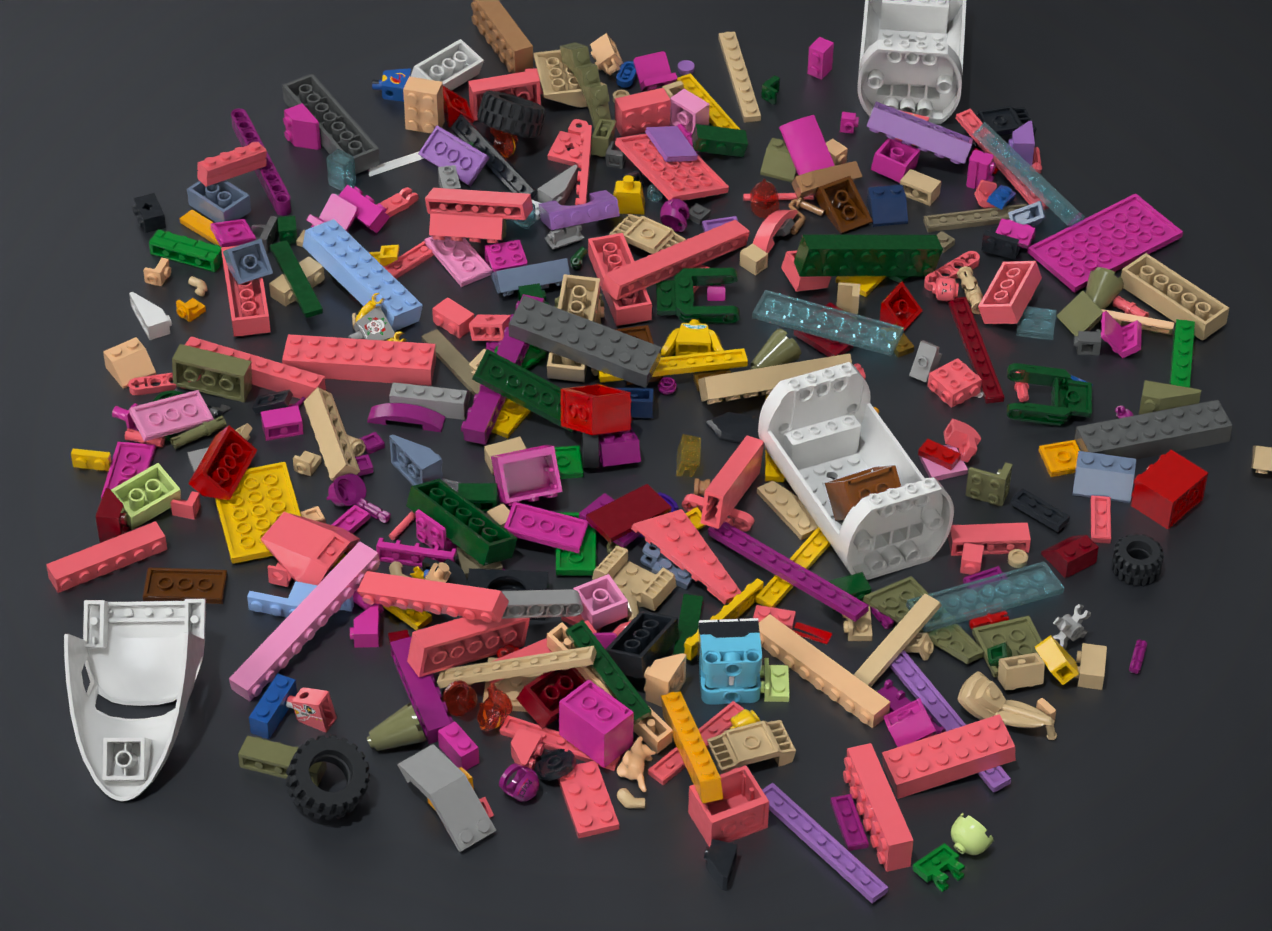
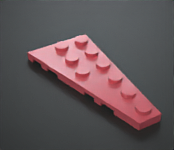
M682 509L632 525L631 529L634 532H640L645 536V540L649 544L653 543L660 548V553L681 570L686 569L691 573V578L707 586V591L722 603H730L737 594L741 593L738 586Z

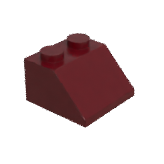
M106 488L95 516L100 543L130 532V528L126 524L127 513L124 511L123 503L110 488Z
M1087 535L1071 536L1041 551V555L1066 579L1095 564L1099 547Z

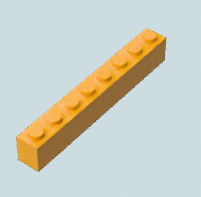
M681 691L661 695L663 717L666 724L673 730L674 742L702 804L723 799L721 777Z

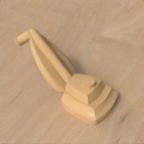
M978 671L972 674L961 687L958 701L976 718L983 720L1000 714L1004 724L1012 727L1035 728L1046 725L1047 739L1054 740L1057 738L1052 717L1026 703L1006 700L997 685Z

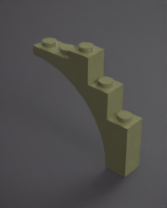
M576 42L561 45L562 62L571 69L582 89L595 130L599 119L611 120L607 84L600 82L598 67L590 61L588 46Z

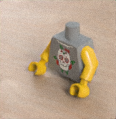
M380 293L373 294L372 301L370 300L365 304L355 318L354 330L356 333L349 335V338L406 342L405 338L399 340L400 335L404 333L400 331L395 333L380 306L376 307V304H382L385 299L382 298L378 302L376 297Z

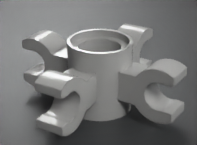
M1081 604L1076 605L1073 616L1070 614H1066L1062 618L1058 616L1053 622L1061 630L1053 638L1057 642L1060 640V645L1064 649L1067 647L1069 638L1074 641L1079 637L1084 638L1088 633L1081 625V622L1091 616V612L1086 610L1081 615V610L1084 608Z

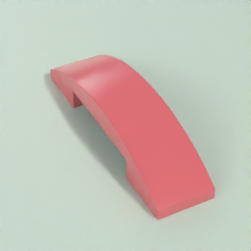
M778 210L770 214L758 229L753 244L769 253L775 244L773 237L786 219L792 218L793 220L798 211Z

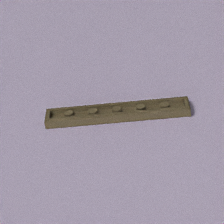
M1027 204L1006 206L1002 210L995 207L924 216L923 221L927 232L999 224L1001 218L1010 220L1008 212L1025 207Z
M438 329L423 335L422 341L424 343L435 344L436 356L474 396L478 394L480 383L472 380L473 375L471 372L473 370L463 355Z

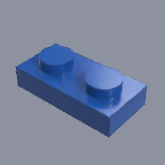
M1001 185L989 195L987 202L1002 210L1014 199L1016 193L1011 188Z

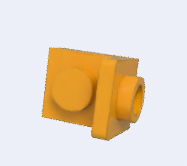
M194 298L186 303L181 300L176 301L177 314L188 322L193 321L206 312L205 305Z

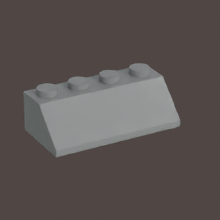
M393 382L389 399L390 403L418 405L436 411L445 416V418L464 420L471 391Z

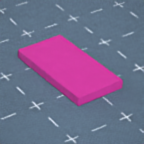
M117 442L101 499L106 488L111 490L150 468L156 446L153 444Z
M513 501L504 528L517 538L579 553L589 522Z

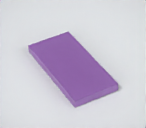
M438 125L418 153V155L437 167L455 165L459 180L470 187L490 158Z

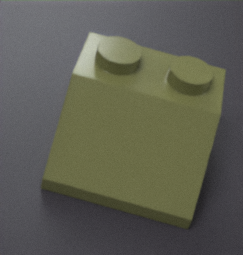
M772 138L766 149L760 175L792 182L798 173L784 140Z

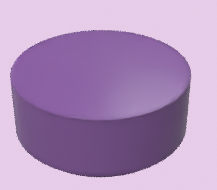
M683 60L678 63V72L681 75L694 73L695 65L692 61Z

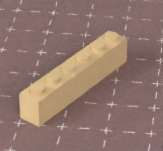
M317 387L304 401V405L311 422L310 425L314 430L315 438L318 441L320 452L323 455L324 464L328 469L329 478L334 482V479L346 474L357 475L360 469L331 393Z

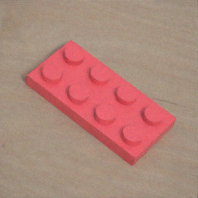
M590 761L576 764L570 773L558 779L578 839L619 829V822L597 762Z

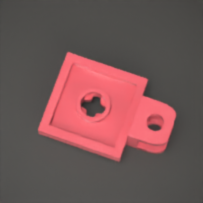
M574 119L568 128V132L560 131L547 155L548 160L570 166L576 164L579 168V158H582V155H580V145H583V142H581V132H584L585 125H588V122Z

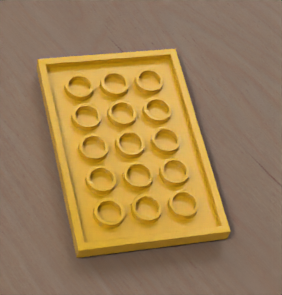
M286 462L247 469L231 499L215 498L232 564L273 556L262 543L261 538L283 512L301 516Z

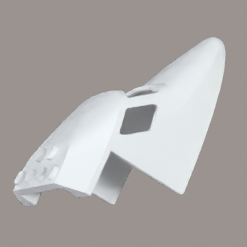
M206 599L145 602L84 600L83 639L70 634H64L66 684L76 741L83 761L95 783L106 795L115 800L129 801L141 795L155 780L172 750L203 660ZM84 664L90 679L87 693L81 674ZM98 694L113 703L133 706L160 705L177 699L176 708L162 716L145 719L111 717L95 707Z

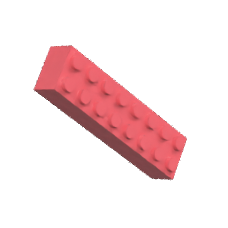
M288 334L282 364L325 376V379L382 383L394 382L432 386L436 364V346L429 343Z

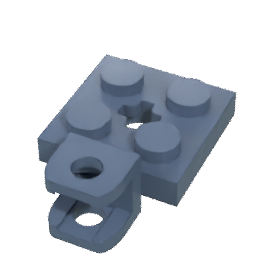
M647 542L643 547L644 554L640 562L651 568V572L657 574L662 568L669 570L675 575L676 585L687 590L693 580L691 578L692 574L686 569L676 568L672 561L660 553V548L653 543L649 544ZM653 546L656 550L649 549V547Z

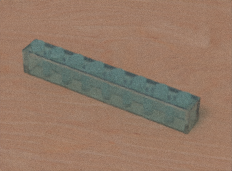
M984 122L972 134L1069 227L1085 218L1080 211L987 123Z

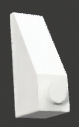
M130 292L131 307L149 340L170 334L172 322L169 315L166 316L162 308L136 293Z

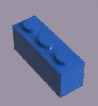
M280 674L275 676L249 716L250 732L252 734L270 739L289 709L286 706L287 698L290 695H297L295 679Z

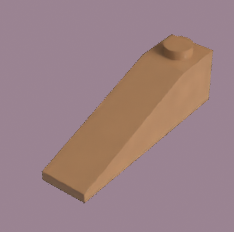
M853 161L796 176L791 184L799 199L800 197L815 194L820 186L847 176H851L853 181L863 176L857 162Z

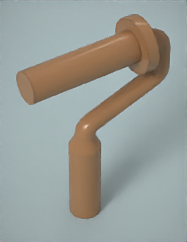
M803 197L793 199L789 203L791 210H797L802 207L821 217L825 210L803 201ZM799 211L797 215L800 218L790 229V233L793 235L798 232L805 222V216Z

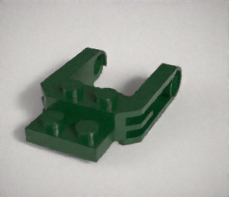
M683 268L675 275L674 280H663L656 283L657 315H676L683 323H689L693 319L698 320L700 324L738 322L740 320V310L738 307L694 306L693 286H721V284L737 282V270L734 268Z
M1014 363L1007 367V378L1010 381L1053 387L1051 391V406L1034 403L1008 404V418L1061 426L1070 420L1071 415L1091 417L1092 383L1072 380L1071 375L1065 369Z

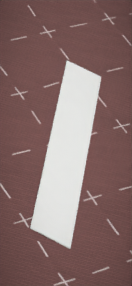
M419 152L380 164L368 169L369 177L424 158L418 155Z

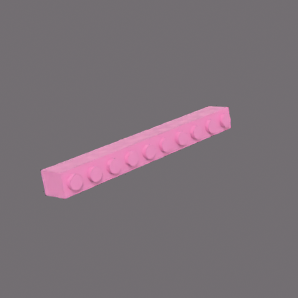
M359 542L229 678L231 689L248 701L257 697L266 684L272 682L276 674L287 666L289 660L301 651L302 646L314 637L316 631L327 623L333 613L338 612L341 605L352 597L354 591L360 586L366 571L375 572L379 568L378 552Z

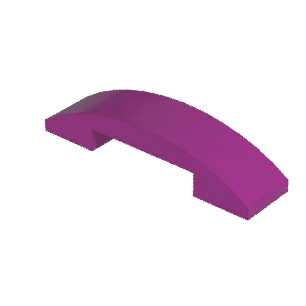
M386 403L371 407L367 423L386 425L387 420L421 424L423 425V430L442 432L445 416L418 405Z

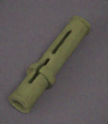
M219 416L212 421L202 422V425L170 438V442L173 448L177 449L227 427L226 421L223 419V416Z

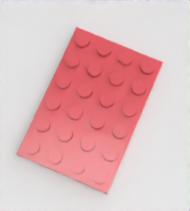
M647 134L616 138L615 145L668 200L675 198L683 201L728 193L729 186L699 156L695 161L666 162Z

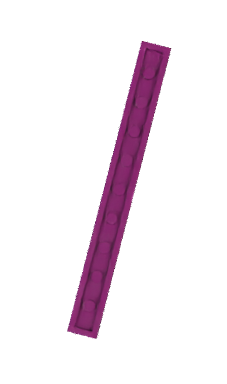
M724 521L719 529L714 527L708 529L710 537L856 622L869 611V606L729 523Z

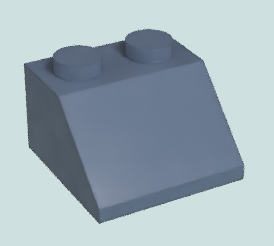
M262 239L223 251L228 269L238 285L273 273Z

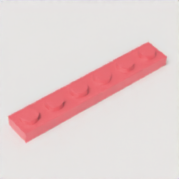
M585 125L584 132H581V142H583V145H580V155H582V158H579V169L581 171H578L577 177L580 185H577L576 195H579V198H576L575 205L587 203L592 125Z

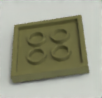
M1029 616L976 627L972 630L976 643L984 651L983 657L994 678L998 677V666L989 665L988 648L1006 642L1012 650V656L1038 653L1035 646L1042 642Z

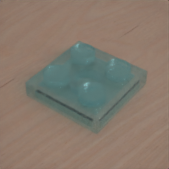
M1026 307L1018 321L1016 336L1053 340L1057 310Z

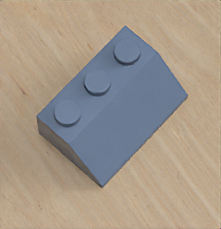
M1078 451L1072 495L1091 498V495L1111 497V501L1130 503L1136 459Z

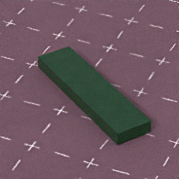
M683 595L678 623L679 639L675 642L673 655L684 654L685 641L697 633L703 596Z

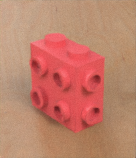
M958 358L929 373V389L936 393L951 408L962 404L971 397L977 396L981 391L982 379L980 376L975 374Z

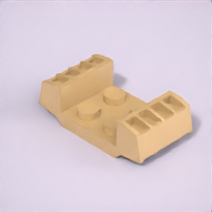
M628 214L609 233V235L623 233L627 244L636 246L651 254L686 240L665 225L645 216L638 217L632 214Z
M616 546L594 570L592 580L609 574L623 595L632 594L637 599L638 607H646L653 611L677 587L675 575L672 572L662 568L657 574H654L628 561V550L620 546Z
M781 720L752 723L726 730L721 735L707 739L709 749L721 774L729 772L734 768L775 758L778 766H783L793 762L796 749Z

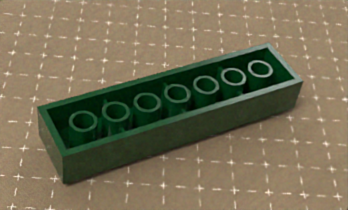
M802 235L794 264L800 277L927 276L936 270L943 248L937 235Z

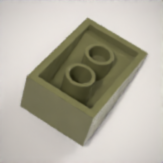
M1145 380L1139 415L1198 404L1201 390Z

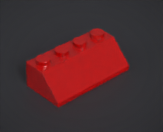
M230 425L214 437L188 484L202 496L224 500L231 499L257 449Z

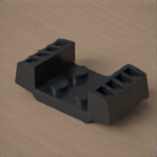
M1006 106L981 110L975 114L994 137L1012 134L1013 131L1028 121H1032L1025 107L1014 108ZM1032 122V125H1033V133H1034V135H1035V132H1036L1037 128L1035 127L1034 123ZM973 140L972 143L974 144L975 148L981 149L979 145Z

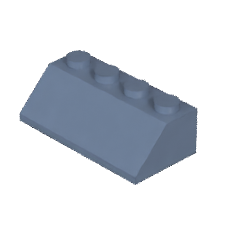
M567 258L496 271L491 273V277L497 293H503V296L513 295L514 291L518 290V286L540 283L541 289L549 288V284L556 283V286H561L564 274L570 275Z

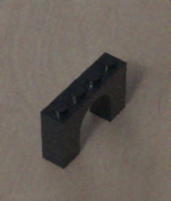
M469 568L467 586L493 590H548L549 575L548 572ZM546 617L530 618V620L545 621Z

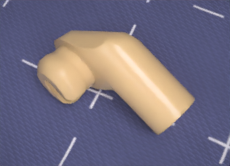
M191 276L189 278L188 284L197 288L195 293L199 296H204L208 290L207 284L196 277Z
M394 561L390 564V575L409 577L402 574V563Z
M621 788L617 792V798L625 808H645V798H634L626 788Z

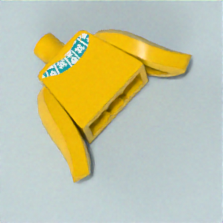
M693 319L689 323H682L680 328L673 330L669 334L661 349V356L670 357L674 354L679 356L724 351L718 335L713 330L708 329L707 324H700L698 320Z

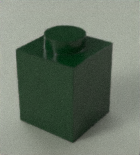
M295 216L277 217L280 242L287 240L289 244H295L297 240Z

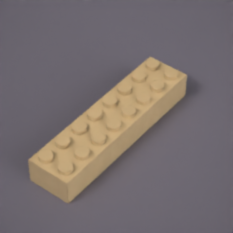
M851 354L698 379L701 401H707V404L722 402V398H725V401L740 399V395H743L744 398L758 396V392H761L762 395H768L782 380L847 362L852 364Z

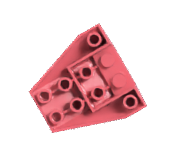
M283 512L261 538V541L279 563L287 569V572L295 581L318 586L343 553L346 552L348 554L360 541V538L343 528Z

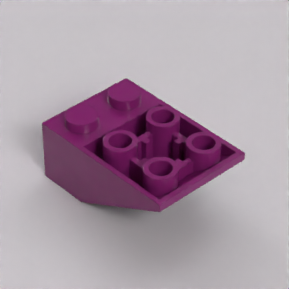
M632 427L631 430L598 434L599 458L603 467L641 462L639 439Z

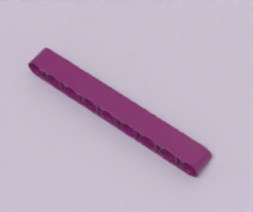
M240 108L231 112L232 127L241 146H247L251 142H259L264 147L247 112ZM267 152L266 166L254 171L275 212L280 216H286L292 211L290 195Z

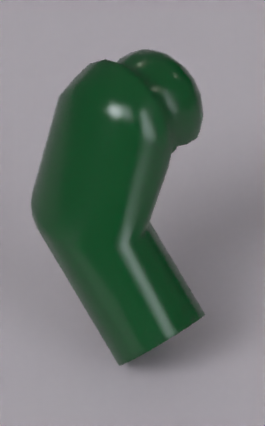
M581 247L571 257L570 261L573 269H580L582 267V259L588 253L584 247Z

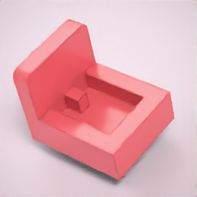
M985 180L980 181L975 197L981 207L995 208L994 205L987 202V199L996 190V183Z

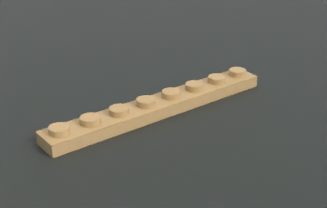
M719 33L718 39L744 123L761 121V114L736 33Z
M594 646L454 667L440 671L437 684L439 688H452L463 684L471 685L483 681L490 682L496 679H509L522 675L529 676L535 673H548L550 671L567 670L580 666L587 667L593 665L597 652Z

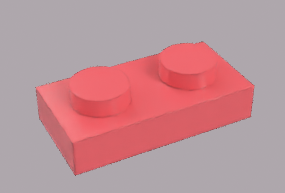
M756 605L753 618H758V622L771 614L792 630L796 611Z

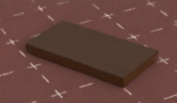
M148 568L143 602L206 599V604H223L228 575L227 570Z

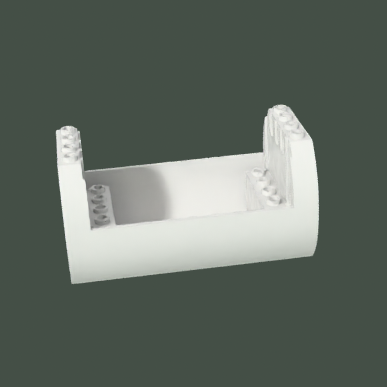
M865 0L858 75V97L863 109L869 116L876 101L897 110L929 117V122L934 124H942L952 115L960 101L962 89L966 0Z
M847 362L780 381L771 391L762 407L759 417L758 434L759 439L764 442L765 450L850 574L863 572L866 579L869 580L930 561L940 550L949 535L954 517V505L951 497L934 477H923L870 404L871 396L867 382L856 367ZM877 466H896L901 487L889 488L887 491L878 494H869L868 497L862 498L855 507H852L845 520L835 521L825 483L833 481V479L828 477H833L836 480Z

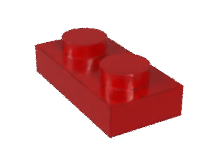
M927 439L918 449L919 456L949 470H952L961 458V453L930 439Z

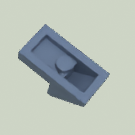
M1041 201L1008 212L1010 220L1023 225L1027 224L1037 227L1045 219Z

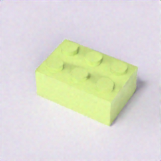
M159 463L111 489L124 505V511L127 513L126 524L131 530L171 508L172 500L181 501L180 488Z

